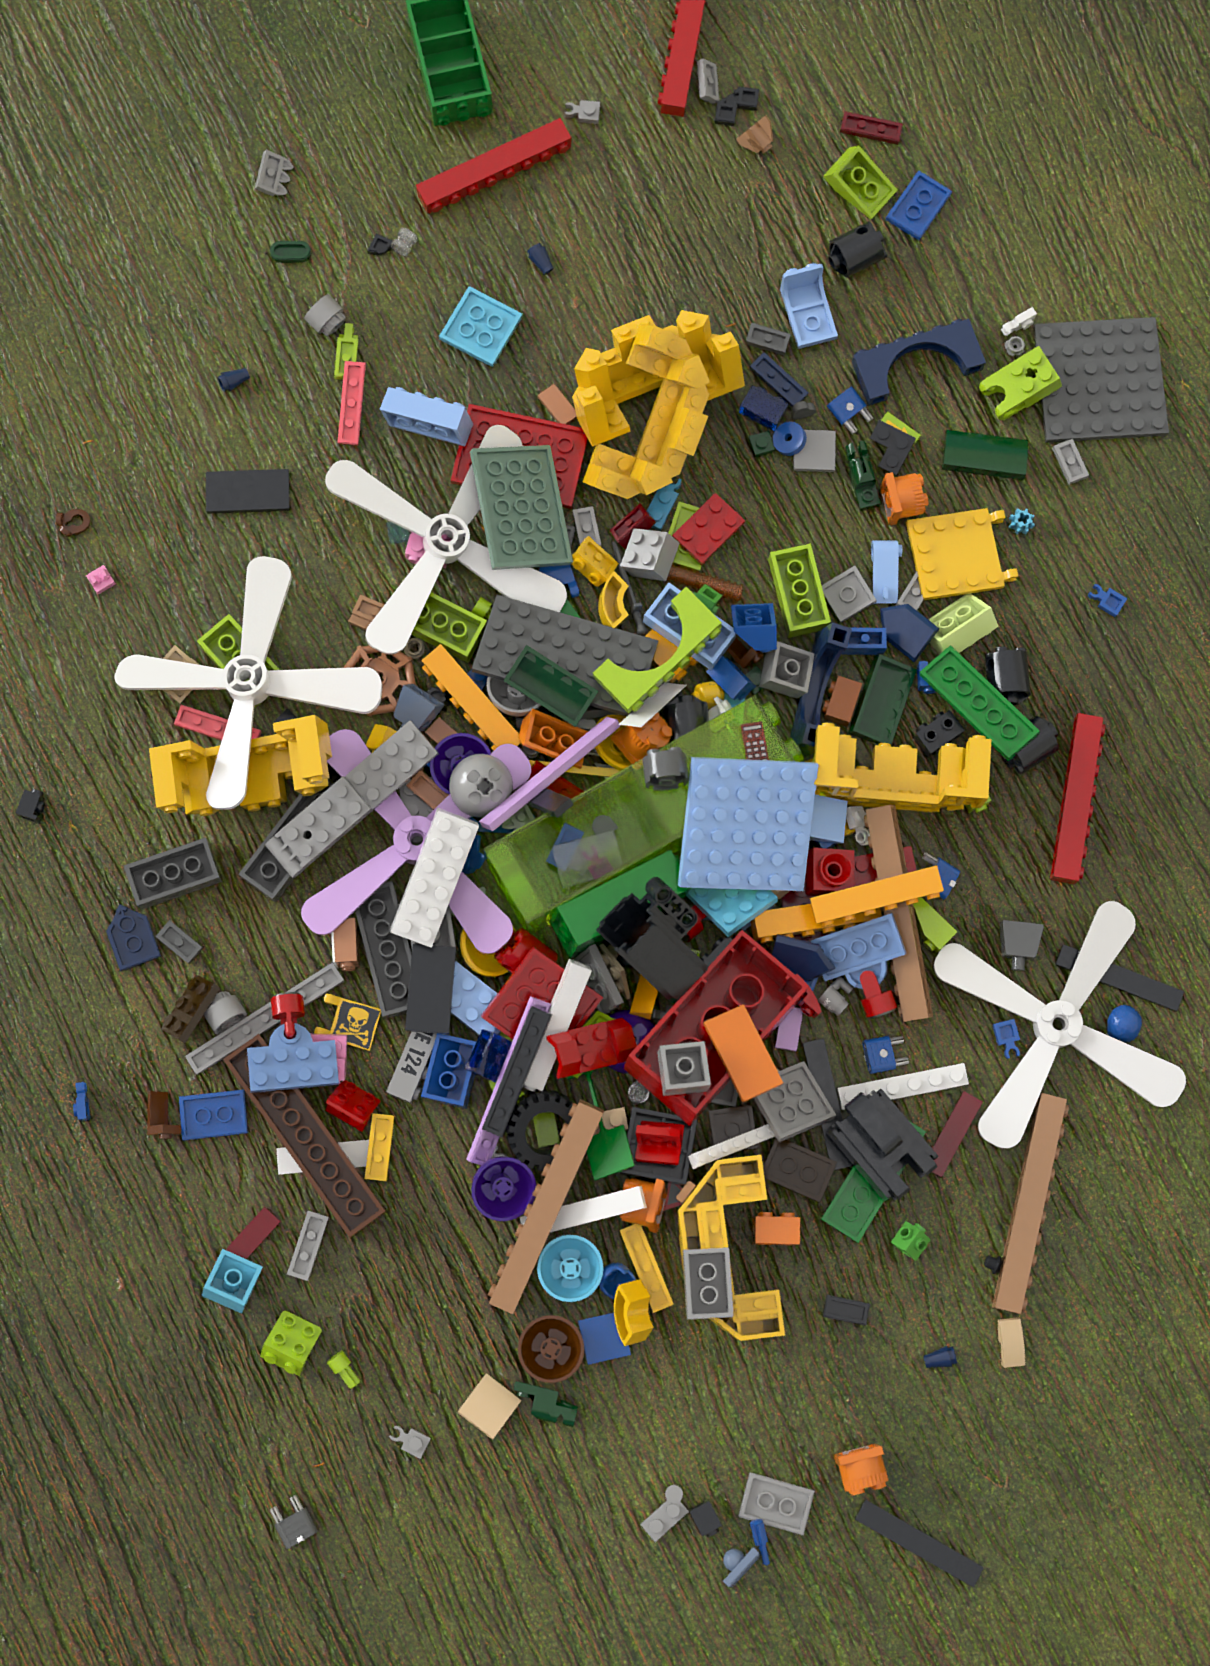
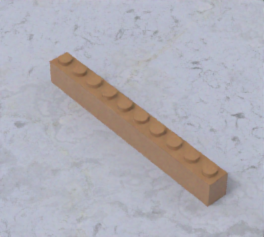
M895 805L866 809L864 822L865 826L869 827L870 832L868 844L870 849H873L872 866L877 871L878 877L875 881L906 874L907 867ZM906 902L898 903V908L885 911V908L882 907L880 910L884 912V915L893 913L907 953L892 959L893 962L890 965L891 972L896 977L897 984L894 985L895 994L900 999V1005H898L899 1015L903 1018V1022L933 1017L913 904L906 905Z
M1040 1093L1036 1102L992 1308L1014 1314H1021L1022 1310L1025 1311L1028 1301V1298L1025 1297L1026 1289H1030L1032 1283V1276H1029L1031 1267L1034 1268L1037 1260V1255L1034 1254L1035 1247L1039 1246L1041 1241L1039 1228L1040 1224H1044L1046 1212L1043 1211L1044 1205L1048 1203L1051 1190H1048L1049 1181L1052 1182L1055 1175V1169L1052 1167L1054 1160L1058 1159L1060 1148L1057 1147L1058 1139H1062L1064 1133V1126L1061 1125L1063 1118L1067 1117L1069 1105H1066L1067 1099Z
M581 1099L578 1104L573 1103L568 1114L572 1116L569 1125L564 1123L559 1134L563 1136L560 1145L555 1143L551 1152V1156L554 1157L551 1165L546 1163L542 1172V1176L545 1179L542 1185L537 1183L533 1192V1196L536 1199L533 1205L528 1204L524 1212V1216L527 1219L524 1225L519 1224L515 1232V1236L518 1239L515 1245L511 1243L507 1250L506 1256L509 1259L506 1265L501 1264L496 1275L500 1279L497 1285L493 1283L489 1290L488 1296L491 1297L489 1304L511 1314L514 1313L604 1113L603 1109Z

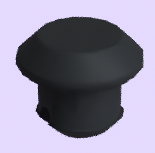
M989 1255L985 1259L984 1266L991 1269L992 1274H996L999 1272L1003 1260L1001 1256L995 1258Z

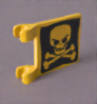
M326 994L324 1002L338 1006L331 1031L316 1027L314 1033L347 1035V1045L370 1051L381 1009L332 994Z

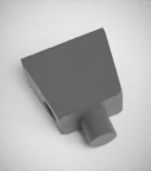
M1003 920L999 923L1002 957L1012 958L1011 970L1025 971V960L1036 958L1044 924Z

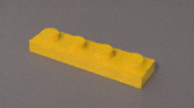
M634 1224L619 1230L637 1275L651 1296L649 1304L653 1313L674 1305L642 1226Z

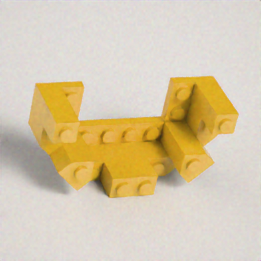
M681 310L676 320L677 326L671 325L663 328L672 332L673 335L686 339L692 354L699 355L710 383L706 384L709 392L707 401L745 386L739 344L731 331L723 335L712 334L709 315ZM650 315L612 329L615 348L602 353L599 350L586 348L574 368L578 384L572 396L577 420L592 447L631 432L628 422L617 405L618 403L659 388L662 384V377L626 364L640 324L656 326Z
M640 324L626 364L662 377L663 381L635 457L598 444L595 446L583 479V483L626 499L639 493L648 495L673 483L671 478L680 474L687 454L694 456L708 416L702 413L709 397L706 384L710 383L699 355L692 354L686 339L673 335L672 332L647 324Z
M316 715L273 723L274 732L277 734L251 739L247 791L240 806L248 810V812L261 810L260 807L264 806L269 808L281 806V803L287 802L284 777L285 779H293L294 790L302 794V796L314 795L328 787L329 772L327 760L332 757L328 724ZM188 740L149 748L156 808L163 810L165 813H174L178 811L177 808L185 807L186 814H200V816H210L218 812V809L212 808L208 803L206 792L220 746L203 748Z
M822 723L816 729L815 754L812 762L819 764L817 779L814 781L816 795L823 793L825 797L848 801L847 806L876 808L895 805L896 810L930 813L940 812L942 807H947L948 811L963 810L964 805H971V808H981L988 800L991 739H986L985 736L974 735L972 738H969L966 742V748L957 747V744L953 743L941 746L938 752L937 775H932V772L920 771L919 774H916L917 749L912 748L911 745L891 747L889 743L875 745L872 753L871 770H868L866 766H856L855 769L856 739L851 738L850 735H839L840 727H835L833 723Z
M761 1155L717 1160L679 1208L677 1216L682 1266L683 1250L728 1248L723 1205L767 1200ZM731 1272L733 1317L709 1319L738 1341L785 1335L779 1290L734 1295Z

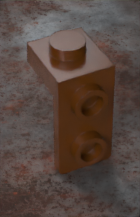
M737 638L734 639L727 649L736 663L743 669L753 663L757 664L764 657V652L754 650L752 647L748 651Z
M149 1091L147 1135L159 1136V1139H172V1135L181 1134V1125H168V1092Z

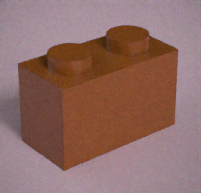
M838 676L836 682L832 681L828 693L832 694L830 701L825 700L822 712L825 713L824 720L848 727L862 683L842 676Z

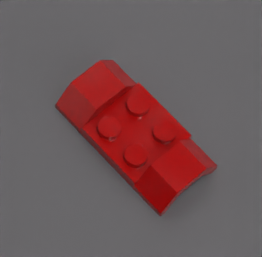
M623 1018L546 1036L547 1041L554 1046L559 1062L556 1074L557 1079L626 1062L629 1054L637 1047L632 1026Z

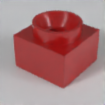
M812 848L808 851L806 895H824L855 887L854 850Z

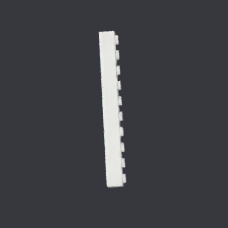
M769 1124L691 1154L688 1158L692 1168L695 1169L776 1136Z

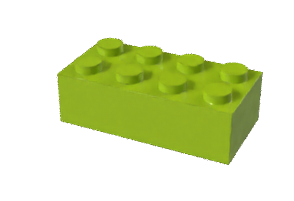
M811 544L770 552L768 561L787 637L818 632L828 626L831 621Z
M431 592L411 634L435 647L441 644L449 654L469 663L483 637L487 620Z
M228 614L197 640L200 648L218 668L224 669L229 661L240 656L242 627ZM267 656L265 661L267 670H280Z

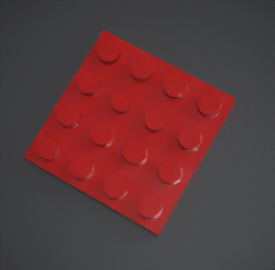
M533 946L482 1013L481 1017L513 1040L530 996L551 1004L565 969ZM587 984L568 1030L582 1027L603 999L601 994Z

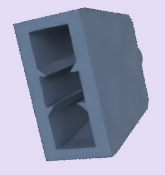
M406 684L402 687L394 711V718L402 722L400 728L411 720L420 731H425L442 710L444 704L415 684Z

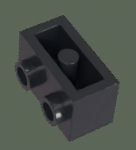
M951 710L945 714L941 711L932 718L934 721L929 725L924 723L916 729L917 733L913 739L927 758L938 752L941 746L951 743L960 737L965 731Z

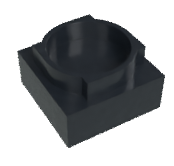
M632 1107L627 1138L635 1166L620 1171V1174L651 1180L660 1179L666 1183L685 1186L690 1164L688 1156L692 1153L697 1119L689 1126L677 1115ZM641 1121L684 1125L679 1165L639 1162L635 1160L637 1149L636 1128L637 1125H641Z

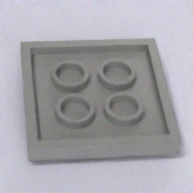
M804 1061L778 1072L783 1085L753 1098L778 1142L831 1121L836 1117L834 1110Z

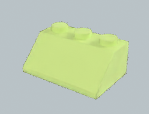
M972 594L964 595L928 619L940 628L930 641V644L938 654H941L950 645L960 653L999 627L992 608Z

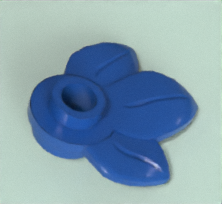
M479 835L475 836L463 866L462 872L465 875L474 873L476 869L483 865L486 856L479 852L481 836Z

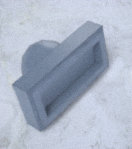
M754 1547L746 1556L738 1549H729L723 1557V1563L726 1569L732 1572L723 1582L729 1588H733L760 1558L761 1554Z

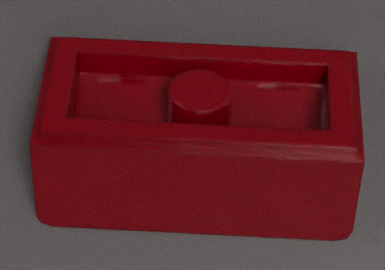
M640 503L609 531L616 541L626 549L634 528L649 530L656 521Z

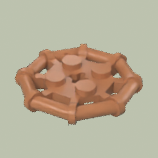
M359 645L343 668H354L362 657L364 662L360 667H369L375 670L378 675H383L381 701L389 699L391 703L378 706L376 710L368 713L367 716L372 717V715L394 712L399 697L395 700L393 694L399 686L403 687L406 684L416 685L412 664L414 660L401 651L396 654H390L399 660L397 664L387 659L388 654L384 653L378 658H368L367 654L380 651L372 648L370 645L362 647ZM405 668L407 681L400 680L399 670Z

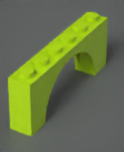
M687 587L671 600V607L675 610L681 621L682 637L679 647L667 662L655 669L631 671L621 668L607 659L593 672L594 679L628 714L632 710L636 712L644 704L642 701L649 696L651 698L659 690V685L663 682H669L675 675L673 672L679 667L681 669L690 662L689 658L694 653L699 654L706 647L705 643L710 638L714 640L721 633L722 622Z

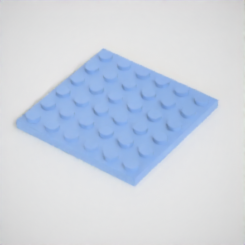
M691 757L678 886L683 888L804 891L816 790L814 781L817 779L819 764L815 762Z

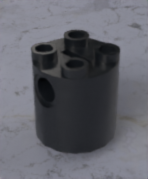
M868 221L830 240L829 250L831 254L828 255V261L835 271L847 278L887 258L886 250L882 245L884 237L881 231H875L872 223Z
M1002 646L995 648L993 653L985 654L987 681L1013 706L1020 704L1031 695L1026 648L1008 650V647Z
M694 695L678 696L665 707L666 721L668 726L672 728L669 749L680 747L682 752L690 750V753H700L703 750L710 749L711 736L708 703L699 700Z
M1038 716L1032 717L1029 721L1040 730L1039 735L1009 761L1004 759L1009 769L1015 768L1018 774L1025 773L1059 750L1056 728L1052 723Z

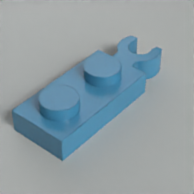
M681 479L676 484H669L657 490L647 510L656 521L652 528L658 531L662 530L678 498L679 493L674 491L680 488Z

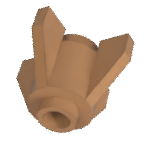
M767 115L736 139L738 143L756 153L761 151L763 154L773 147L771 145V142L774 141L772 125Z

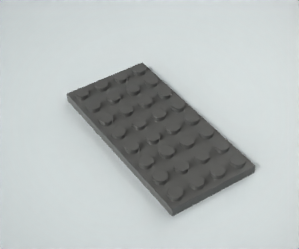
M496 595L472 666V672L503 681L524 647L528 645L598 690L589 706L628 716L629 714L594 679L593 672L607 659L627 670H650L658 640Z

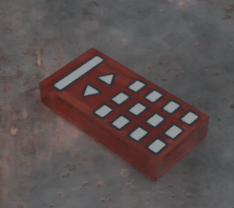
M762 721L741 724L740 728L746 759L769 760Z

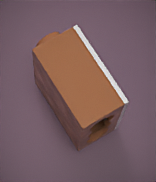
M347 918L331 933L333 963L336 968H342V971H355V967H360L359 928L355 918Z

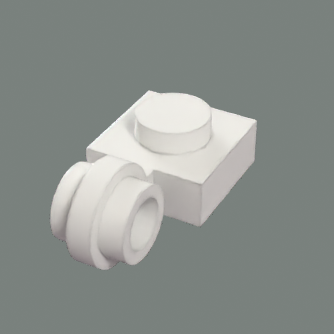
M848 807L846 820L849 829H855V839L860 845H868L870 832L869 829L865 828L864 815L866 813L863 807Z

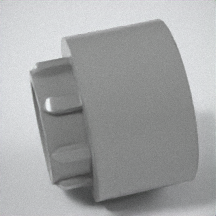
M330 294L317 301L304 317L318 334L323 333L325 336L332 335L346 320L343 314L344 309Z
M223 991L217 993L204 1013V1017L214 1033L221 1034L246 1018L247 1013L236 995H230L229 992Z

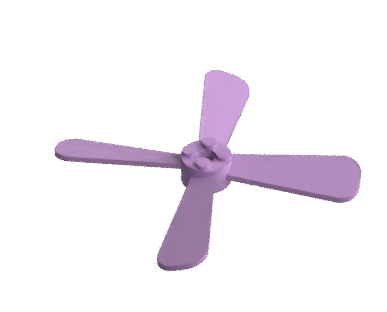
M339 730L329 736L332 757L327 760V763L341 777H345L371 754L361 737L352 730ZM503 744L490 754L501 760L509 769L513 780V791L528 782L531 776V764L520 748L513 744ZM396 791L374 810L395 830L393 835L394 845L309 898L301 910L302 919L309 929L318 935L332 933L404 863L407 862L415 865L437 807L426 818L423 816H411ZM450 794L437 806L440 809L467 819L472 817L462 812L455 805ZM420 836L423 838V842L417 846L411 843L412 839ZM461 871L448 906L475 948L485 954L495 953L506 945L512 937L513 926L511 920Z

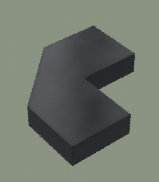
M738 87L732 94L718 101L714 124L734 126L737 108L757 111L759 89Z

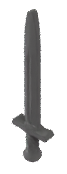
M613 541L611 544L616 561L619 563L618 568L621 578L629 586L626 593L631 606L630 619L635 620L637 635L644 636L649 630L643 623L641 615L642 604L641 602H636L627 572L620 567L622 558L617 544Z

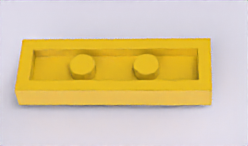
M372 1113L365 1179L387 1182L395 1118L393 1115Z

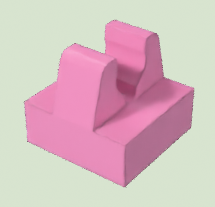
M104 565L86 575L97 594L116 584Z

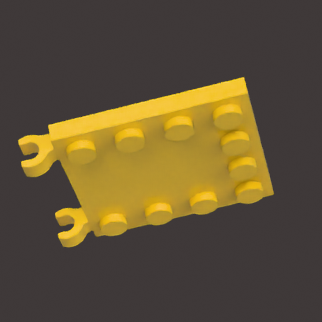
M988 508L907 520L906 526L915 568L918 573V583L924 600L1003 589L1005 586L1004 582L1016 581V578L1019 577L1017 569L1001 571L991 525L1003 523V519L1006 518L1004 510L989 514Z

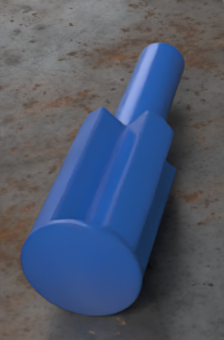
M755 1519L750 1522L756 1546H759L763 1564L769 1565L770 1561L766 1549L768 1539L762 1519Z

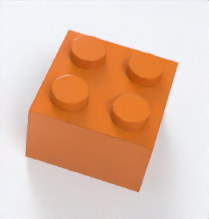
M759 1212L758 1216L752 1218V1245L796 1246L800 1244V1217H795V1213H781L780 1217H773L772 1212Z

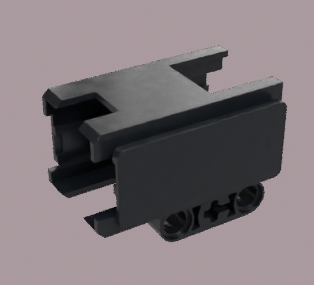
M654 877L646 883L645 891L647 894L641 900L633 893L628 897H624L599 923L600 926L596 931L671 1003H676L708 970V966L681 940L697 923L698 916L696 912L662 879ZM660 905L667 913H662L657 906Z
M879 1089L877 1092L873 1090L871 1092L872 1096L870 1094L865 1096L860 1092L844 1106L849 1116L841 1122L837 1120L830 1126L832 1130L827 1134L883 1201L890 1198L892 1201L899 1200L910 1189L897 1172L909 1164L920 1178L924 1175L928 1176L938 1167L933 1160H936L939 1156L882 1089Z

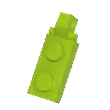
M345 323L344 334H339L337 339L334 378L343 380L345 361L357 362L359 340L358 335H354V327L351 323Z

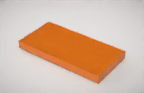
M744 1004L703 1023L743 1103L783 1085V1081Z

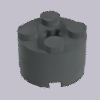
M673 747L666 751L651 749L647 751V756L642 759L645 786L648 789L650 785L657 791L672 790L678 788V784L681 782L684 785L689 782L686 755L680 747Z

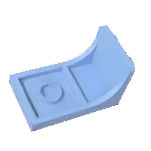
M812 263L805 268H792L787 270L782 277L780 292L798 349L838 338L824 291L822 278L824 268L822 264Z

